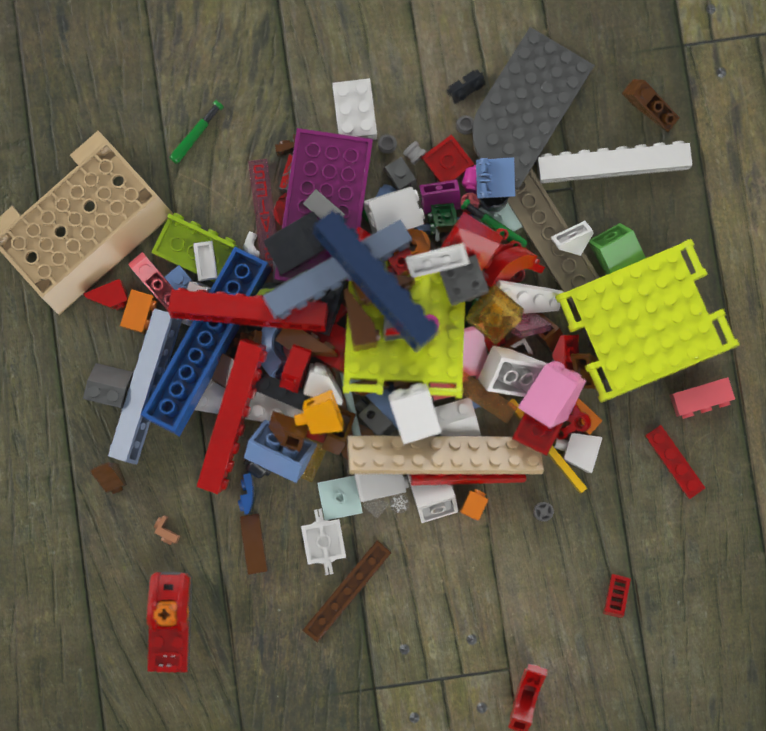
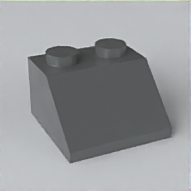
M96 363L87 380L83 399L122 409L131 384L133 372Z

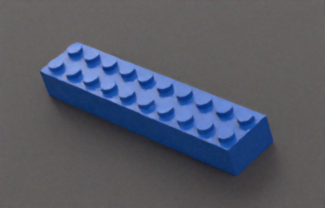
M234 247L209 293L221 291L229 295L242 293L246 296L254 297L263 287L272 269L268 262ZM193 320L141 416L180 437L210 383L222 353L226 354L241 325Z

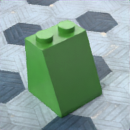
M621 223L590 239L588 242L606 275L646 259L634 231Z

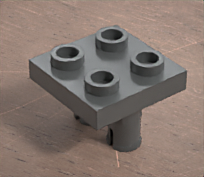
M476 255L468 257L469 264L440 271L452 306L465 301H472L476 297L489 293Z

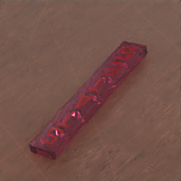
M267 159L248 161L260 255L262 260L269 263L272 269L271 272H273V259L263 242L277 233Z

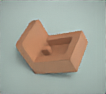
M163 515L162 518L159 517L154 525V528H156L154 533L161 536V540L171 545L172 542L178 543L181 536L164 528L169 517Z

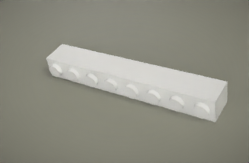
M675 141L672 145L656 143L654 146L646 147L645 144H641L630 149L627 146L617 147L616 150H609L608 148L598 149L597 152L581 150L578 154L562 152L557 156L547 153L538 157L536 163L540 183L686 170L692 166L690 143Z

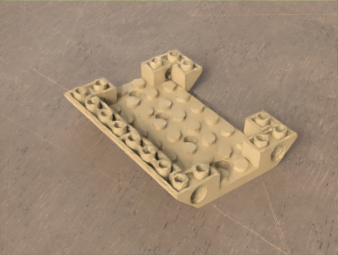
M99 131L93 134L70 155L78 166L21 215L11 206L0 216V252L58 315L64 312L168 219V214L173 215L158 195ZM118 176L124 179L121 186L114 185V179ZM94 202V210L86 211V203ZM60 227L66 229V234L63 237L56 235V231ZM34 252L37 255V259L35 262L30 263L27 260V256Z

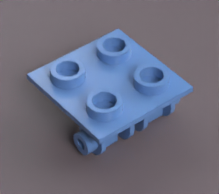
M480 158V160H476L477 198L515 196L514 158Z

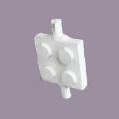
M322 509L314 510L316 522L301 526L308 564H324L325 575H329V571L330 574H334L331 562L336 559L346 558L340 520H324Z

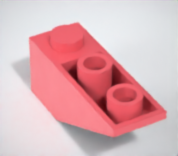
M142 252L128 265L168 311L171 289H175Z

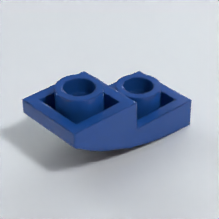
M251 473L244 474V479L241 480L243 491L247 490L248 494L241 495V500H238L240 511H244L245 514L251 513L254 501L253 477Z

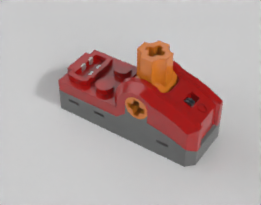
M159 571L150 577L147 606V624L149 626L147 672L177 673L190 670L193 577L188 572Z

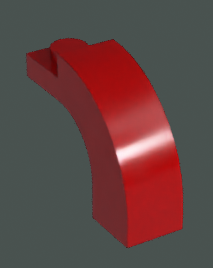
M516 246L508 248L495 256L488 269H484L482 274L486 284L495 288L498 280L509 282L513 275L520 270L530 269L542 274L545 267L539 263L540 259L533 252L525 247Z
M528 664L527 669H524L514 699L508 725L509 729L516 731L529 730L532 724L537 697L547 676L548 669Z

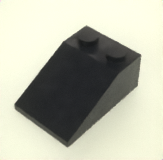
M314 211L294 221L263 241L281 275L327 252L325 247L313 235L314 224L319 221Z

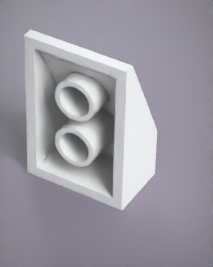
M492 346L478 380L487 391L525 397L545 364L548 363L509 348Z
M471 397L434 407L442 432L440 436H481Z

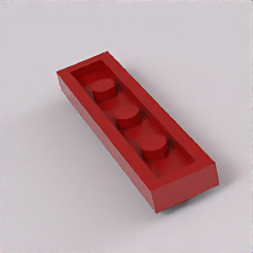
M659 425L645 435L649 444L688 499H691L705 489V486L662 425Z

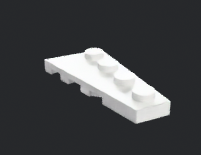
M498 280L484 314L487 317L559 311L561 305L556 301L555 296L563 293V291Z

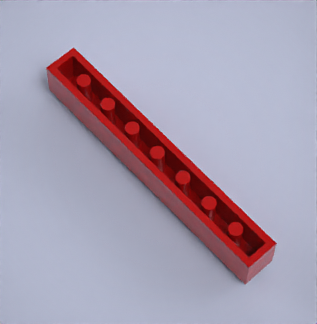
M178 288L177 290L171 289L168 313L171 318L325 332L328 307L327 303L314 300L307 302L308 305L299 310L294 308L290 311L291 314L284 319L279 317L274 319L262 295L251 297L242 293L229 295L221 291L208 293L205 290H197L195 292L185 288Z
M246 338L239 342L196 486L198 488L215 494H219L227 489L229 479H227L228 473L232 471L235 463L232 460L240 447L238 440L243 435L246 427L243 425L244 420L250 414L251 407H249V404L256 394L257 389L254 387L256 381H259L262 375V370H260L261 364L267 358L266 345Z

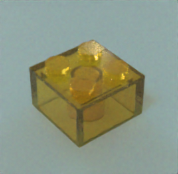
M494 284L488 290L489 293L484 294L469 309L466 321L493 343L497 344L522 320L524 308Z

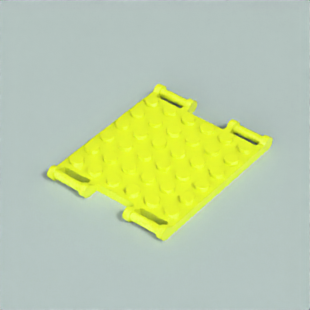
M692 239L555 296L568 321L569 331L573 332L585 327L599 361L586 365L585 369L591 375L599 394L598 399L600 403L740 345L738 340L734 338L727 323L724 309L709 315L694 281L708 274L699 261ZM681 251H687L696 271L695 273L690 274ZM567 299H573L581 321L576 322ZM718 320L728 342L727 344L722 345L712 321ZM601 367L612 390L607 393L597 372V369Z
M388 260L385 261V262H383V263L385 264V268H384V269H385L386 271H387V268H386V267L388 266ZM440 271L414 277L415 285L412 289L408 290L412 296L410 299L415 304H420L425 310L424 315H434L439 320V333L418 353L404 339L383 340L384 315L374 304L361 307L373 321L375 329H379L381 341H377V348L354 351L347 314L343 393H349V391L377 393V395H383V381L427 384L430 395L462 398L465 302L454 306L451 305ZM349 281V288H348V290L351 292V294H352V295L354 296V298L357 300V297H356V295H355V293H354V290H353V288H352L351 281ZM350 379L377 381V385L350 384ZM429 383L456 384V388L429 387Z

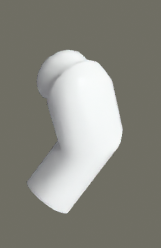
M249 231L243 244V249L245 252L259 258L260 252L254 246L258 235Z

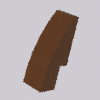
M257 513L241 516V531L248 575L267 572L268 565L260 515Z

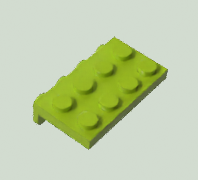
M174 213V215L168 214V219L151 253L197 274L193 243L213 241L217 275H219L234 247L238 248L235 245L236 241L228 237L225 239L218 237L219 233L208 229V231L201 229L202 225L194 221L188 223L184 221L185 217Z

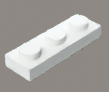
M464 243L409 256L406 258V262L413 278L469 264V258Z

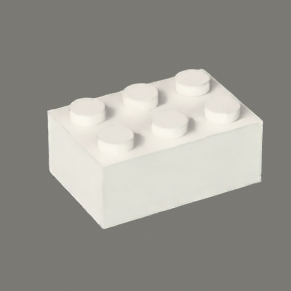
M370 78L332 83L338 133L373 140L377 139Z

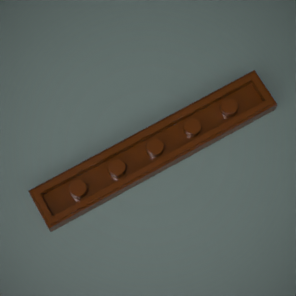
M377 540L305 626L303 631L318 643L392 552Z

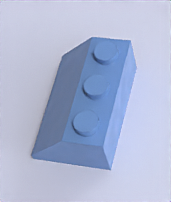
M264 420L248 441L244 458L297 483L305 471L317 444L305 439L300 452L281 446L268 427L270 421Z

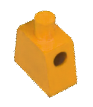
M333 390L306 400L303 404V413L294 415L296 425L307 424L312 434L343 431L344 421Z

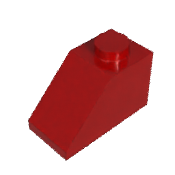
M120 279L84 293L85 298L113 310L116 309L117 311L126 308L129 298Z
M293 344L282 371L279 387L295 393L299 392L306 380L312 350Z

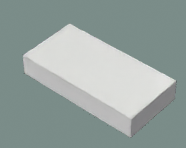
M213 241L193 243L198 281L216 280L218 275Z

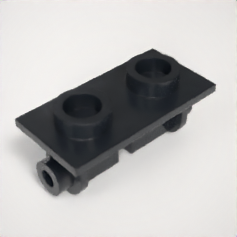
M472 70L462 77L465 82L464 84L458 80L448 86L446 92L449 96H452L454 104L463 101L467 96L480 90L486 84L482 72Z

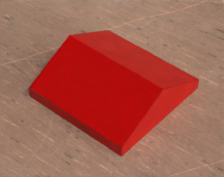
M561 335L552 357L554 361L564 364L565 368L569 371H574L570 355L579 354V335Z

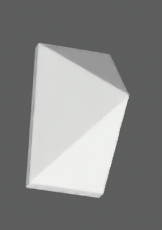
M583 221L552 236L551 239L559 250L581 256L594 233L586 221Z

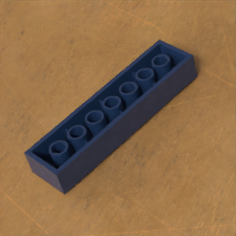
M331 210L314 224L313 235L411 348L418 353L439 333L437 330L439 328L433 319H428L424 315L425 310L420 304H415L410 299L412 296L405 288L402 289L397 284L399 281L393 273L389 274L384 269L385 264L382 260L375 258L371 254L372 249L365 242L362 243L358 239L359 235L352 227L349 228L344 223L346 220L342 214Z

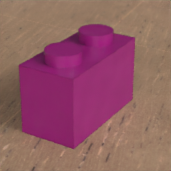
M457 180L419 185L424 214L430 213L431 205L454 203L455 210L461 209L460 190Z

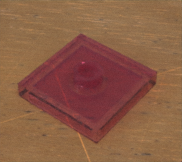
M536 313L497 316V322L519 338L551 330V324Z

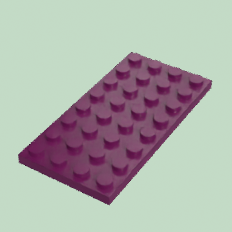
M297 128L282 229L311 213L303 203L315 189L345 214L346 222L344 223L349 228L352 227L356 230L358 226L360 227L373 139ZM327 251L283 275L280 274L276 266L274 280L287 281L307 269L309 271L332 258V255Z

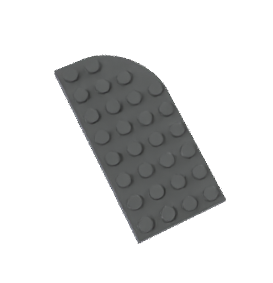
M530 27L475 115L472 134L474 147L479 159L514 158L515 189L518 190L594 65Z

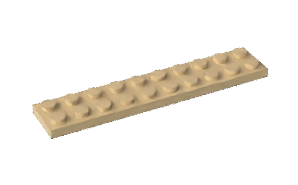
M401 436L347 437L349 474H542L544 471L541 453L512 440V437L429 436L403 444Z

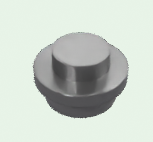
M467 115L458 118L456 122L457 130L461 134H470L473 131V118Z
M386 134L380 137L378 147L383 153H392L397 147V141L394 136Z

